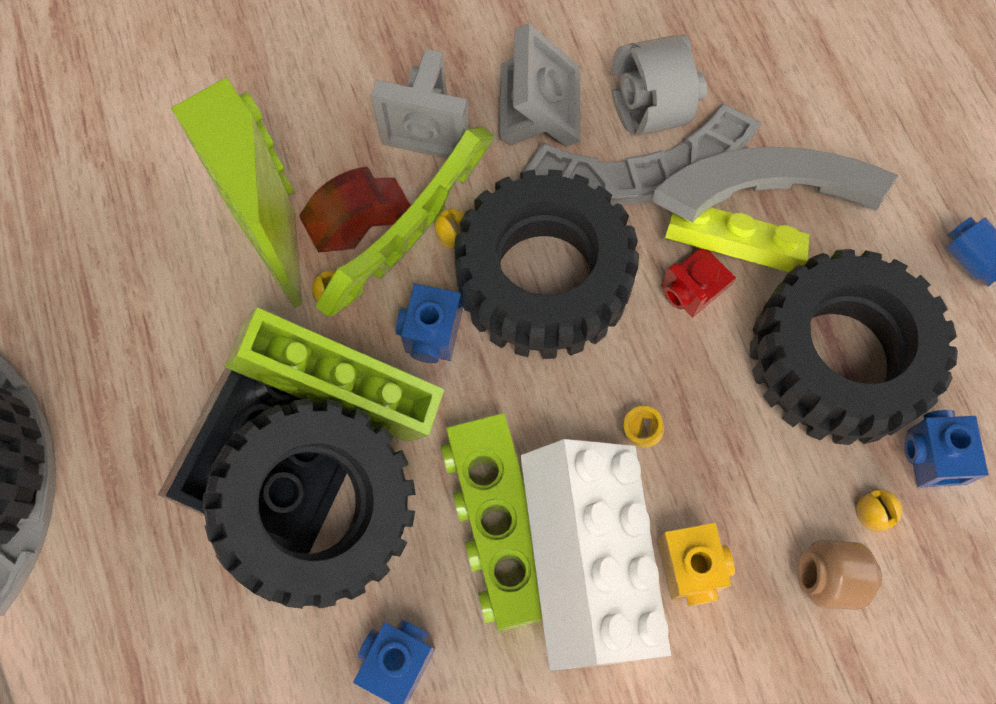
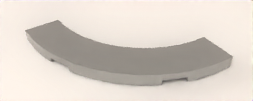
M722 103L714 115L701 128L687 137L685 142L668 151L663 152L661 150L643 156L626 158L623 162L598 161V158L573 154L543 142L524 171L535 170L536 175H548V169L562 170V176L571 179L574 178L575 174L581 175L589 179L588 186L596 189L598 186H602L612 194L610 202L612 206L617 203L621 205H634L652 202L655 189L667 178L684 167L720 153L745 149L758 131L761 122Z
M789 147L749 148L720 153L684 167L667 178L655 189L652 202L694 222L713 205L731 198L732 193L749 187H752L753 191L791 189L792 184L817 186L818 193L840 197L877 211L893 188L899 175L866 162L828 152Z
M0 355V387L10 391L13 397L21 399L29 408L31 414L29 418L36 420L42 436L36 440L37 444L44 446L45 463L39 464V474L44 476L41 491L35 490L31 503L36 505L29 518H21L16 525L20 529L18 533L7 544L0 543V615L4 616L29 578L45 542L53 510L56 465L53 441L48 423L37 397L20 373Z

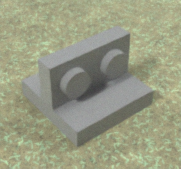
M527 23L514 30V58L501 64L500 139L511 146L547 132L567 147L581 141L580 67L535 27Z
M425 49L420 66L412 67L408 86L376 80L371 97L382 145L448 159L466 130L469 129L467 99L447 95L443 52Z

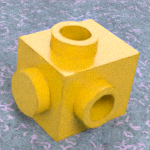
M716 523L664 532L657 539L671 600L686 597L688 607L719 601L717 591L732 586L730 576L735 574L734 560L729 547L721 545Z

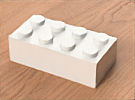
M563 439L522 454L521 462L549 671L671 656L668 624L662 604L659 572L655 563L649 528L650 519L646 511L640 476L641 467L637 458L636 447Z

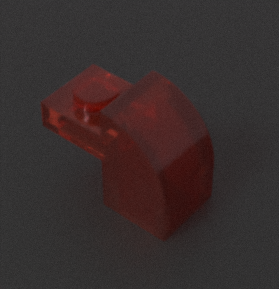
M361 167L339 174L323 184L309 199L299 214V218L318 253L350 250L358 246L371 227L394 225L411 205L395 177L374 178L368 167Z

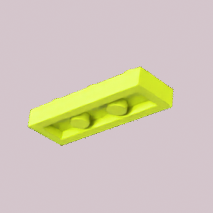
M712 207L703 212L694 222L672 212L665 238L786 272H790L797 265H805L808 261L810 234L800 232L791 226H778L753 219L747 214L730 213Z

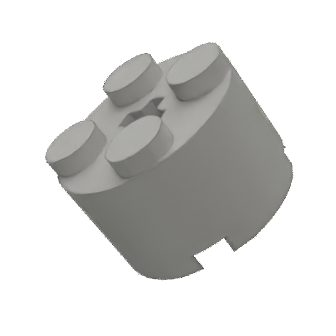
M685 34L672 35L619 46L614 54L612 76L619 74L620 89L612 90L618 116L628 132L636 130L635 135L639 136L686 126L692 122L697 111L698 100L706 97L707 82L704 74L696 70L688 36Z

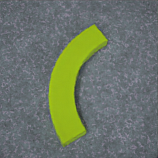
M483 126L467 129L429 185L397 222L367 250L336 270L315 307L327 317L334 316L364 294L365 290H363V287L371 276L382 279L416 244L434 223L438 215L446 208V200L455 182L458 180L462 184L465 183L495 139L493 138L494 134Z

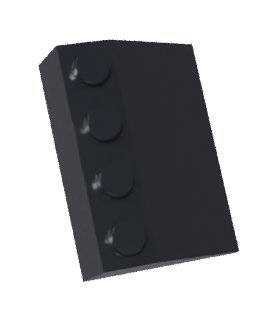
M225 368L158 496L205 516L202 508L203 494L206 491L208 482L207 476L212 463L215 462L221 452V448L242 426L260 415L263 411L276 405L290 404L294 400H301V398ZM299 453L280 461L269 472L260 490L259 513L265 530L277 544L296 553H310L347 475L346 471L337 461L323 454Z

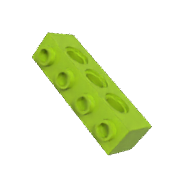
M258 307L242 321L224 364L225 368L301 399H311L312 402L318 403L326 399L342 402V408L349 411L358 408L371 415L369 423L374 427L384 426L393 437L406 442L429 436L444 392L443 388Z
M505 413L447 427L449 443L440 445L447 474L455 472L458 474L462 491L452 494L459 522L469 520L474 540L465 542L472 572L483 571L487 590L478 592V597L485 624L495 621L498 633L541 622L543 620L525 484ZM482 464L492 466L498 473L496 480L485 486L477 485L470 479L472 470ZM491 512H502L509 517L511 526L507 532L501 535H491L484 530L482 522ZM506 560L518 562L525 572L522 582L513 587L500 584L495 577L497 566Z

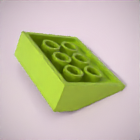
M227 77L171 107V110L226 206L295 309L302 304L296 215L288 197L295 192L283 173L285 168L272 148L275 146L274 142L261 122L263 116L253 98L247 91L239 95Z

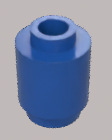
M969 217L948 234L953 242L946 249L975 281L981 279L989 287L996 281V228L986 217L979 222Z

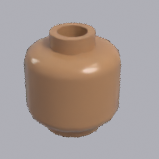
M818 540L799 559L797 576L800 587L819 607L846 610L863 609L869 606L875 598L882 583L880 566L877 564L870 549L862 543Z

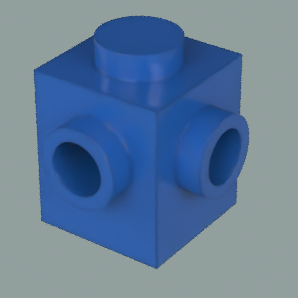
M414 284L408 308L401 307L396 323V335L401 336L405 353H410L413 359L424 363H437L439 359L451 361L463 312L461 292Z
M954 410L932 411L924 414V420L907 430L904 444L905 454L909 463L913 464L917 488L968 485L989 475L976 416H955Z
M401 619L397 629L385 622L380 632L372 629L358 653L357 658L364 662L353 683L391 704H408L435 651L434 648L425 644L429 633Z

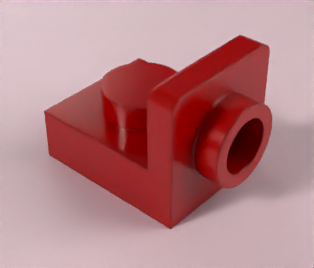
M700 248L682 264L674 263L667 268L661 286L664 288L665 296L669 302L677 309H684L693 318L732 286L736 277L709 250Z

